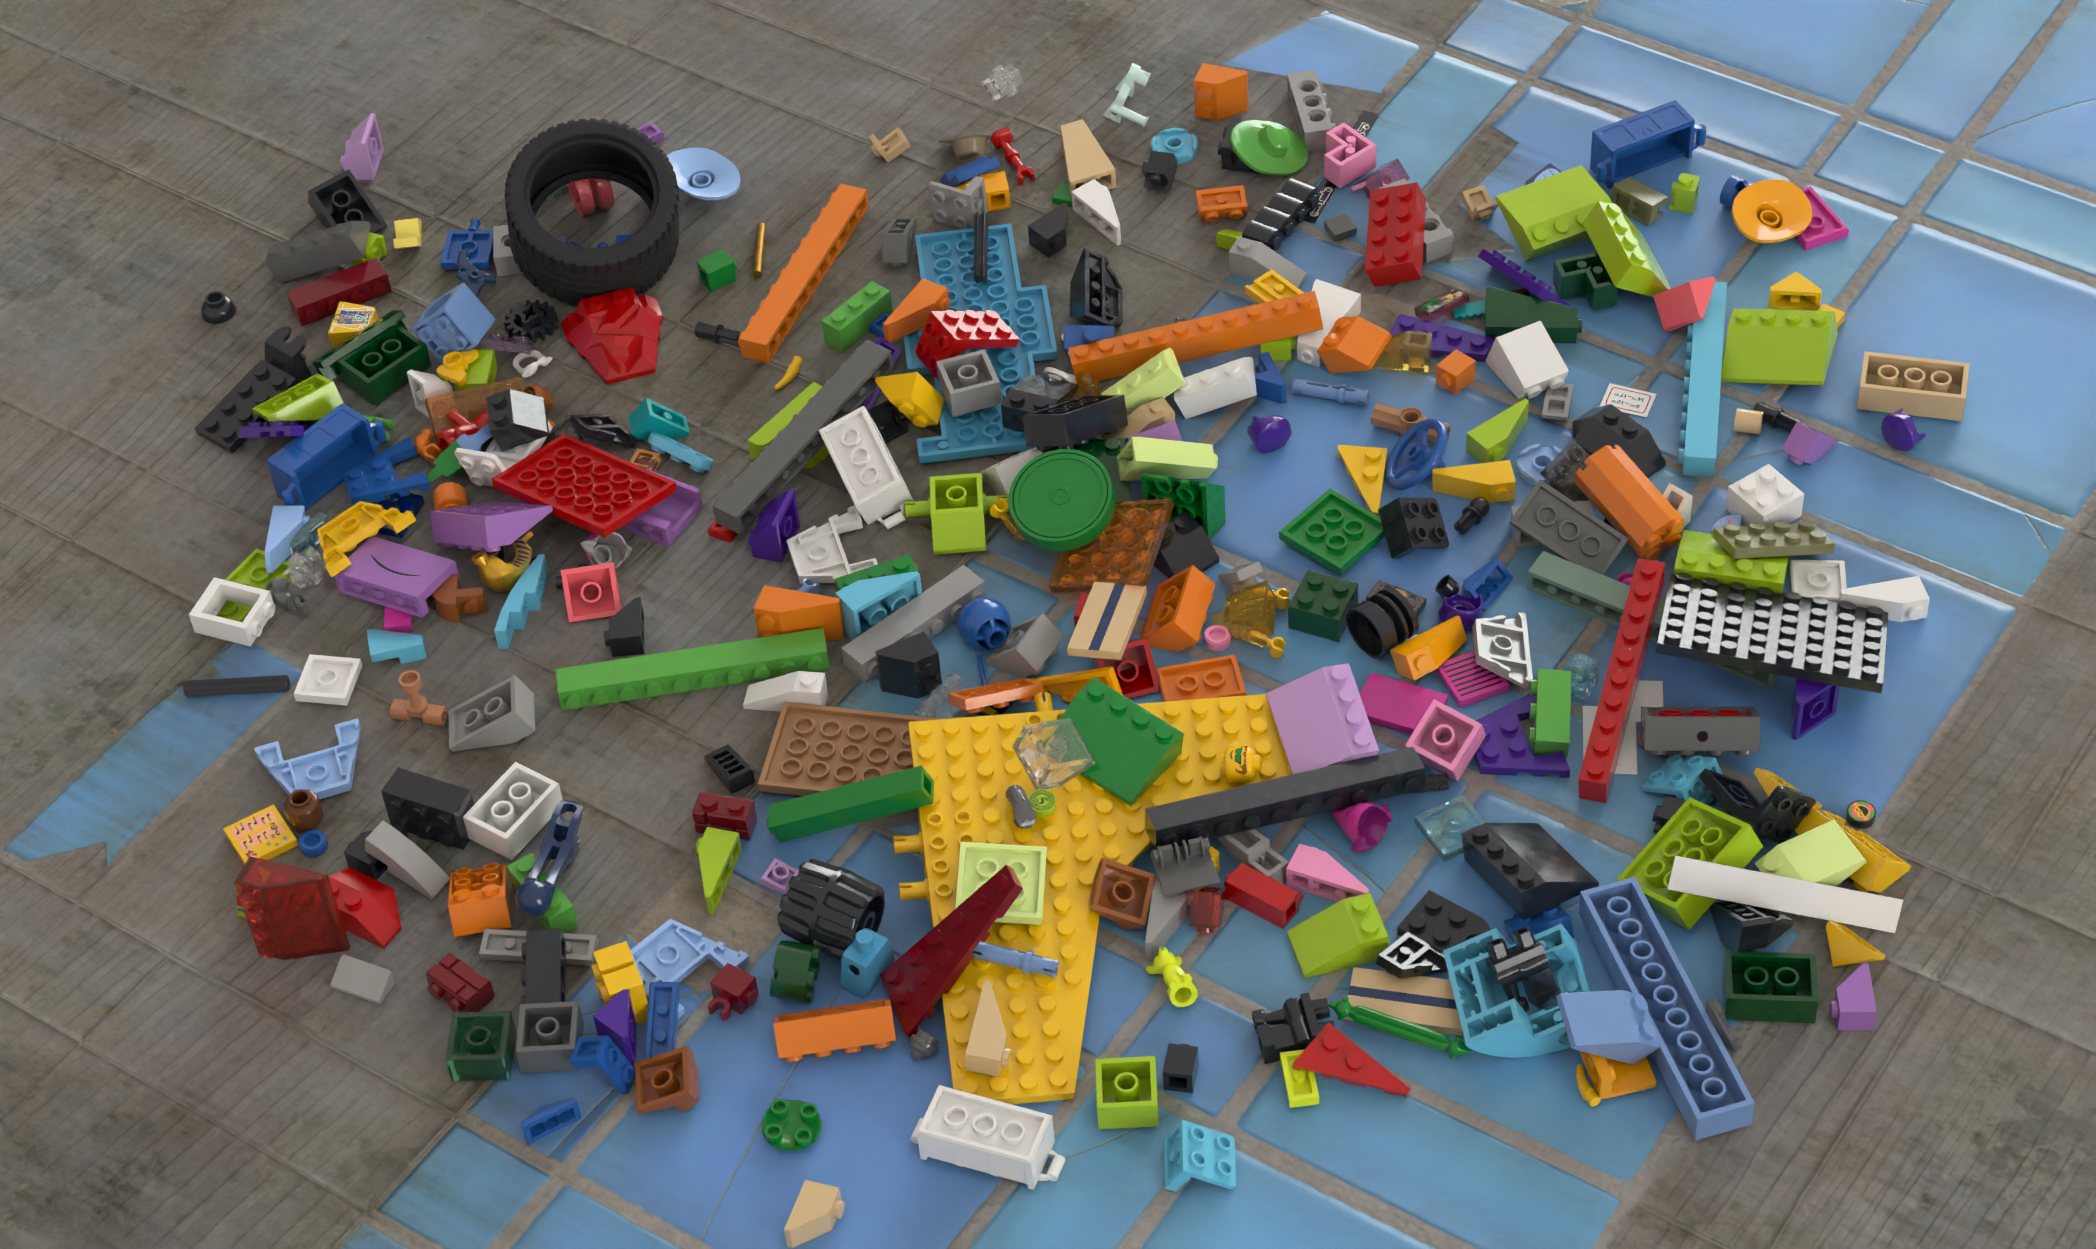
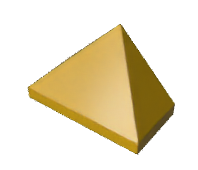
M1828 921L1826 924L1833 967L1883 961L1886 957L1885 954L1842 923Z

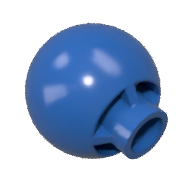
M987 597L977 598L967 603L961 610L958 617V631L962 640L969 647L979 651L994 650L1006 642L1011 631V617L1006 607L999 601Z

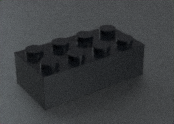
M1083 395L1022 416L1026 446H1037V450L1052 449L1053 446H1058V449H1072L1074 445L1089 443V439L1103 438V434L1119 432L1118 428L1128 425L1124 395Z

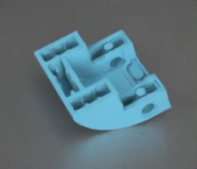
M1562 924L1533 935L1536 941L1543 944L1551 973L1561 993L1590 992L1575 938L1573 939ZM1497 928L1443 951L1465 1043L1469 1049L1491 1056L1518 1058L1546 1055L1571 1047L1558 1001L1539 1009L1528 1001L1521 981L1517 983L1519 994L1526 997L1530 1007L1529 1011L1525 1012L1514 998L1508 1001L1502 985L1491 977L1490 970L1485 962V958L1489 957L1487 942L1502 938L1505 940L1508 949L1516 946V944L1510 945Z

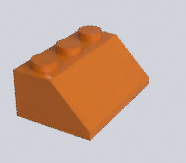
M1191 565L1157 585L1140 638H1148L1151 648L1177 652L1196 645L1201 638L1202 625L1207 618V609L1213 599L1212 593L1215 583L1194 565Z

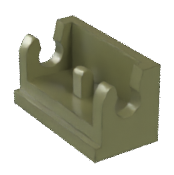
M1627 177L1613 185L1610 199L1612 203L1620 207L1626 216L1649 227L1652 222L1663 215L1659 208L1667 203L1668 196L1631 177Z

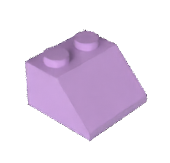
M370 113L352 131L350 139L346 141L345 154L340 159L341 169L344 171L350 170L356 180H374L384 151L375 113Z

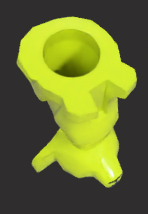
M1160 947L1159 954L1155 956L1153 965L1146 967V972L1148 974L1163 975L1168 987L1166 992L1173 1005L1176 1007L1190 1006L1198 997L1190 974H1185L1180 967L1182 964L1180 956L1175 957L1172 952H1168L1166 947Z

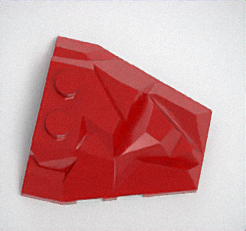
M631 288L617 290L582 299L578 303L576 312L569 313L561 322L567 343L578 350L579 356L582 359L586 358L590 362L592 370L607 385L656 373L658 341H660V325H662L663 321L657 299L645 294L637 296Z

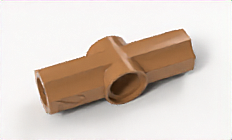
M1377 403L1373 409L1371 424L1397 431L1400 437H1402L1416 423L1428 418L1424 417L1422 411L1416 407H1407L1400 410ZM1442 422L1447 427V436L1449 439V435L1451 432V424ZM1428 429L1427 441L1436 443L1437 431L1435 429Z

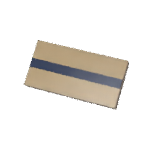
M1094 582L1068 644V655L1121 660L1147 595V587L1143 585Z
M1353 967L1348 993V1002L1352 1006L1361 1005L1440 1033L1462 1036L1463 1031L1450 980L1425 976L1399 979L1386 971ZM1349 1016L1344 1018V1020L1353 1021Z

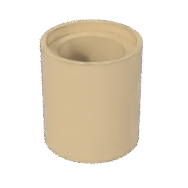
M1737 408L1734 431L1760 435L1763 412Z

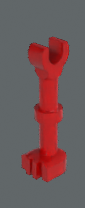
M1005 127L995 131L991 135L990 141L995 148L1002 149L1006 161L1012 164L1016 170L1017 183L1024 185L1023 177H1029L1032 182L1035 181L1034 170L1023 165L1017 150L1012 149L1010 146L1012 145L1011 142H1014V136L1010 129Z

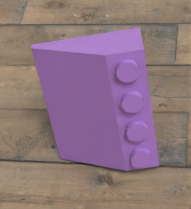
M491 501L430 511L433 542L444 543V547L457 546L458 549H485V552L500 551L501 546L512 544L551 513L553 507L551 505Z

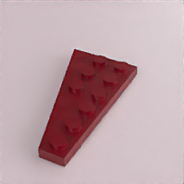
M1005 865L880 974L907 1037L910 1038L912 1034L916 1035L918 1032L917 1028L925 1017L931 1018L936 1011L933 1006L940 996L949 993L974 958L972 952L980 941L985 942L990 936L988 930L997 918H1002L1023 890L1014 869L1010 866Z

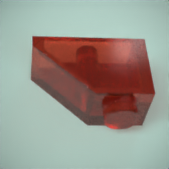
M1208 886L1192 891L1189 926L1196 927V931L1202 933H1213L1214 929H1218L1221 926L1226 900L1225 888Z

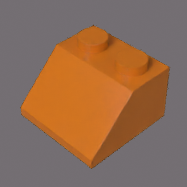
M1202 63L1194 79L1195 117L1220 121L1247 111L1248 71Z
M1359 316L1341 317L1335 321L1333 328L1323 339V343L1317 350V353L1330 374L1371 370L1392 336L1386 330Z

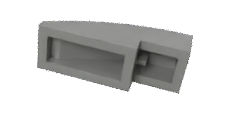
M382 820L365 839V851L386 864L389 873L432 901L450 882L448 875L424 851Z
M1256 829L1217 837V840L1239 865L1240 863L1246 864L1282 884L1287 881L1286 868L1289 861L1270 848L1269 839Z

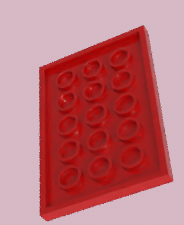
M566 434L561 435L492 478L493 488L528 504L551 505L553 511L550 514L603 538L611 535L677 491L676 482Z

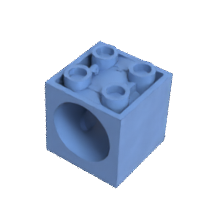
M463 282L432 301L411 329L443 364L444 355L454 351H469L477 346L496 319Z

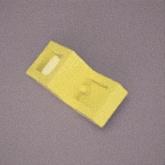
M414 218L394 221L396 239H393L395 249L421 247V219Z

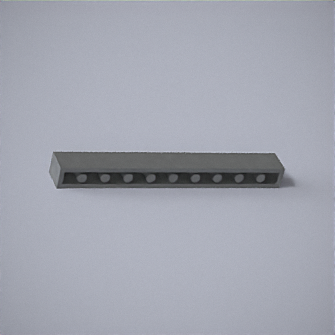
M868 340L855 349L853 355L824 383L816 395L811 397L803 409L794 415L790 423L779 431L777 437L747 466L739 478L731 483L726 492L716 499L712 506L716 523L742 534L767 507L768 503L784 489L825 444L819 430L855 411L878 386L875 382L876 377L887 376L894 369L891 350Z

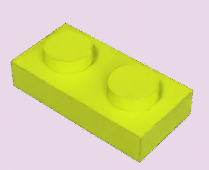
M1305 1049L1280 1052V1062L1289 1108L1319 1104L1315 1073L1303 1069L1297 1071L1291 1067Z

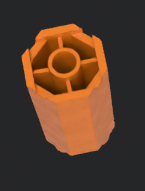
M1610 445L1599 449L1585 460L1584 463L1587 467L1584 471L1579 468L1575 473V484L1618 532L1629 538L1627 543L1640 558L1654 560L1660 555L1661 551L1669 546L1674 547L1681 541L1682 536L1680 533L1684 529V518L1619 445H1614V449Z

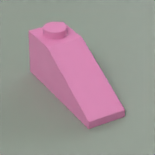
M1299 844L1286 868L1288 887L1331 901L1339 902L1342 899L1369 893V889L1327 852L1316 847Z

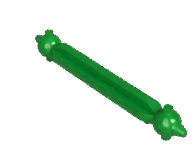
M1343 997V1000L1329 1003V1007L1335 1011L1340 1021L1349 1016L1354 1022L1438 1051L1448 1050L1451 1054V1059H1456L1457 1056L1471 1053V1050L1465 1046L1461 1040L1462 1037L1459 1035L1455 1039L1450 1040L1443 1033L1361 1005L1352 1006L1348 1002L1349 998Z

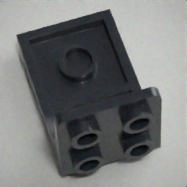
M1706 768L1699 775V779L1706 785L1705 791L1721 802L1720 807L1723 811L1734 818L1750 824L1757 836L1780 844L1787 841L1793 835L1795 829L1810 813L1816 803V800L1808 794L1779 785L1761 804L1739 780Z

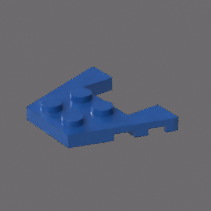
M410 437L405 438L342 474L353 505L359 501L367 503L382 501L386 499L385 495L399 493L400 497L410 495L409 490L419 488L421 492L431 490L424 471L398 480L393 469V464L417 456Z

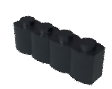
M1290 178L1284 184L1281 191L1276 193L1269 204L1263 207L1256 218L1245 227L1242 238L1261 242L1273 251H1277L1282 241L1292 235L1294 227L1302 223L1307 213L1317 207L1319 203L1318 187L1295 178Z

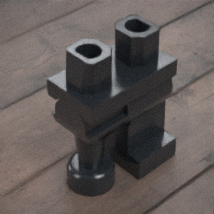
M1523 927L1512 933L1516 946L1509 949L1502 938L1487 942L1489 957L1485 958L1486 965L1490 970L1493 980L1502 985L1508 1001L1514 998L1525 1012L1530 1009L1528 1001L1539 1009L1557 1001L1556 996L1561 993V990L1554 981L1543 944L1535 940L1528 928ZM1522 981L1528 1001L1526 997L1520 996L1517 986L1518 982Z
M1308 992L1300 994V998L1291 997L1287 999L1281 1010L1265 1014L1263 1009L1252 1011L1255 1032L1258 1034V1042L1264 1064L1280 1061V1052L1306 1049L1328 1022L1335 1027L1333 1020L1323 1023L1317 1022L1319 1019L1330 1017L1327 998L1311 1000ZM1284 1024L1282 1026L1270 1028V1025Z

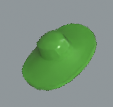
M1249 120L1237 124L1230 132L1229 141L1232 149L1247 166L1256 172L1273 176H1288L1300 171L1308 160V150L1304 142L1289 128L1278 123Z

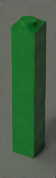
M921 765L771 804L769 807V817H767L766 821L770 833H773L782 843L933 804L934 780Z

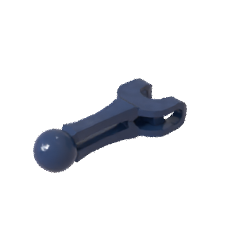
M562 800L553 811L537 860L515 895L516 905L523 914L532 917L544 914L552 904V898L561 874L569 864L574 863L579 852L580 838L577 836L582 820L583 806L581 804ZM565 812L574 813L571 820L564 819L561 815ZM556 859L545 881H540L550 860Z

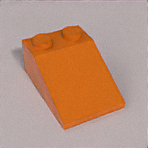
M767 585L763 586L753 608L758 638L824 628L826 642L844 639L845 628L840 598Z

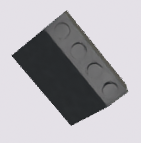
M1484 823L1461 833L1465 861L1524 920L1579 896L1580 891L1599 886V882L1538 823Z

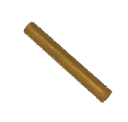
M758 223L756 230L753 276L755 278L762 277L766 237V224Z

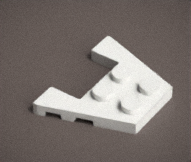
M855 505L847 508L848 512L839 517L836 514L828 518V523L818 528L813 526L786 540L787 548L800 583L805 578L811 580L812 583H835V578L878 565L876 558L848 564L838 534L863 528L862 519Z

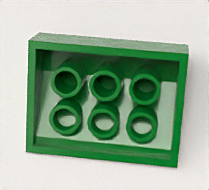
M1093 677L1076 694L1043 743L1041 750L1132 806L1182 753L1183 732Z

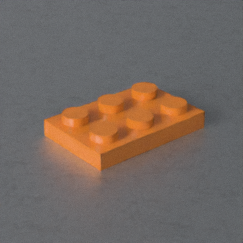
M1023 677L947 694L949 704L959 707V710H967V713H977L984 711V706L993 705L994 708L1006 707L1010 705L1009 701L1018 699L1019 702H1030L1034 700L1035 695L1038 693H1044L1042 683Z

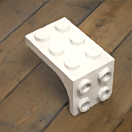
M548 421V428L550 433V431L552 430V426ZM547 436L503 452L493 438L485 452L457 448L454 454L459 460V464L469 475L471 482L478 486H492L493 477L539 450Z

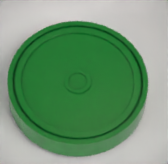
M1058 449L1035 457L1018 472L1012 482L1008 501L1010 513L1020 534L1029 543L1038 548L1059 552L1085 546L1103 533L1115 512L1116 493L1108 471L1098 459L1080 450Z

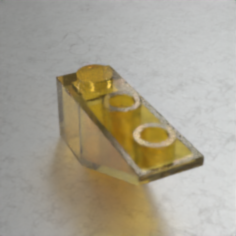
M1405 331L1393 335L1373 367L1389 370L1429 372L1432 359V333Z

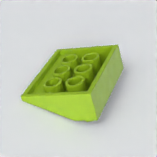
M1582 165L1495 197L1526 261L1589 239L1590 237L1583 225L1584 220L1598 201L1608 204L1612 203L1610 197Z
M1598 201L1584 220L1583 225L1614 286L1650 297L1671 289L1641 232L1622 212L1619 206L1614 203L1608 204Z
M1733 309L1727 330L1721 382L1824 385L1838 336L1835 311Z
M1684 530L1677 552L1674 575L1677 573H1687L1692 578L1701 580L1711 577L1723 584L1730 585L1733 582L1745 584L1747 588L1757 590L1759 587H1767L1772 589L1774 593L1782 594L1789 556L1734 559L1713 538V534Z
M1689 797L1616 880L1620 881L1635 876L1653 909L1668 920L1690 930L1716 899L1667 889L1675 856L1744 869L1763 845L1750 824Z

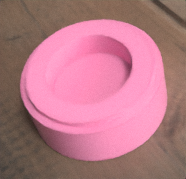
M1222 625L1210 626L1204 632V644L1213 651L1225 650L1231 644V632Z

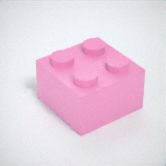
M1434 699L1405 747H1413L1423 764L1440 773H1447L1449 778L1458 782L1486 734L1482 724Z

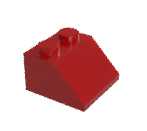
M1148 638L1128 641L1121 660L1092 658L1094 669L1113 666L1122 694L1128 699L1160 691Z

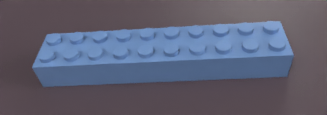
M1635 876L1580 891L1579 915L1617 989L1643 995L1647 1002L1650 1019L1656 1030V1038L1660 1047L1652 1052L1651 1056L1694 1140H1700L1752 1125L1755 1103Z

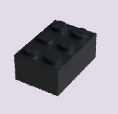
M399 767L396 769L381 790L391 826L401 824L405 826L406 832L418 835L422 839H431L447 847H456L464 850L471 840L468 838L463 816L474 806L471 790Z

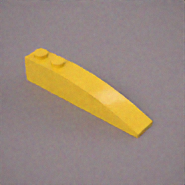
M1756 768L1754 771L1768 797L1779 785L1801 792L1769 770ZM1817 801L1810 813L1795 829L1798 835H1801L1831 820H1835L1867 861V863L1849 876L1854 880L1852 885L1862 892L1868 893L1873 891L1881 893L1906 874L1912 867L1861 830L1856 831L1851 827L1844 826L1846 820L1826 810L1822 812L1821 808L1823 805Z

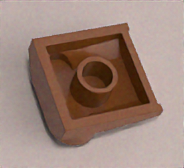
M1101 858L1093 879L1089 898V911L1115 921L1124 930L1130 931L1136 928L1142 930L1146 926L1156 874Z
M688 1046L634 1063L637 1104L635 1111L637 1114L674 1107L678 1111H685L697 1103L699 1099L698 1067L693 1052Z

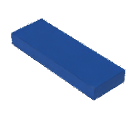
M650 982L644 1060L676 1049L680 995L679 982Z

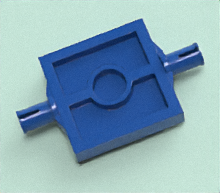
M474 218L470 220L468 229L449 230L440 262L442 270L465 271V269L457 264L459 253L463 249H468V259L475 268L489 270L493 257V230L479 229L481 222L477 218H475V221Z

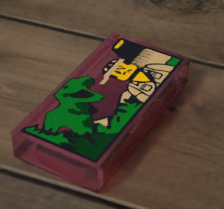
M1452 288L1415 307V315L1431 322L1470 301L1469 295L1464 291Z

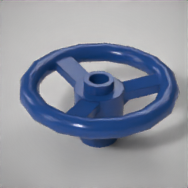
M1428 418L1420 421L1407 430L1397 441L1385 467V479L1392 489H1409L1425 478L1432 479L1433 469L1445 468L1446 464L1443 462L1442 455L1448 436L1447 427L1441 420ZM1428 429H1435L1437 431V441L1434 450L1427 446ZM1416 437V445L1409 449L1407 461L1396 468L1404 449ZM1410 470L1417 471L1412 476L1406 479H1398Z

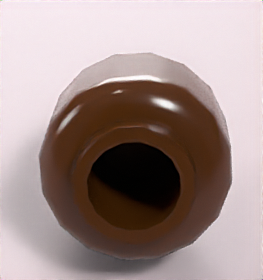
M300 789L292 792L285 799L284 811L289 824L293 828L309 830L321 822L323 809L320 799L315 792Z

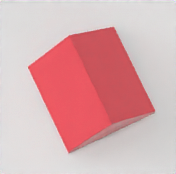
M1712 276L1690 281L1653 295L1663 329L1669 332L1703 319L1716 279Z
M614 562L561 570L569 622L614 616L621 610Z

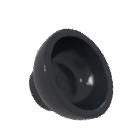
M220 291L207 294L201 307L203 320L211 324L227 322L234 317L237 311L233 300Z

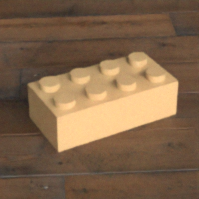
M1864 351L1857 409L1893 413L1903 408L1901 412L1907 415L1962 421L1970 363Z

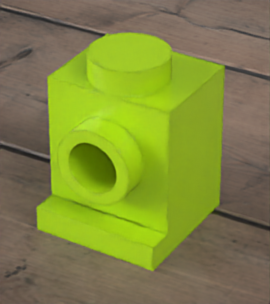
M1680 173L1678 182H1673L1672 199L1669 210L1693 214L1698 200L1700 176Z
M369 232L365 256L353 260V266L376 257L378 260H380L381 256L386 257L388 252L384 236Z

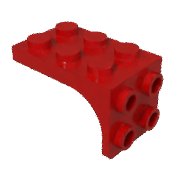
M992 310L930 311L916 345L915 354L938 379L936 361L956 357L971 348H1017L1020 339L1012 331V328L1004 323L999 314Z

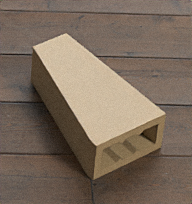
M1081 119L1061 125L1062 149L1070 194L1072 195L1071 191L1075 190L1076 186L1081 187L1093 179L1106 186L1108 190L1116 188V170L1084 120Z

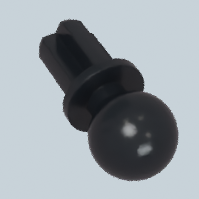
M1476 497L1471 500L1469 506L1463 509L1461 518L1454 524V529L1459 534L1464 535L1473 525H1478L1482 517L1489 513V502L1483 497Z

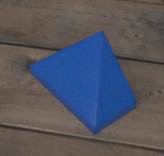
M1495 558L1464 580L1465 590L1471 598L1476 599L1479 595L1482 596V611H1485L1513 577L1499 558Z
M573 1097L540 1106L523 1120L521 1127L527 1144L582 1119L578 1101Z

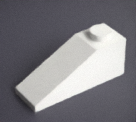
M1093 179L1071 191L1073 210L1117 246L1120 245V223L1108 188Z
M1914 576L1841 589L1838 603L1847 601L1863 608L1876 606L1883 609L1884 612H1888V620L1904 622L1927 618L1930 598L1920 577Z
M796 671L750 684L744 699L743 709L781 712L784 702L826 706L828 689L825 673Z

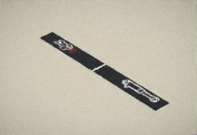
M1363 110L1353 129L1367 137L1380 114ZM1323 177L1318 185L1319 203L1315 209L1307 213L1305 222L1316 223L1337 187L1325 177Z

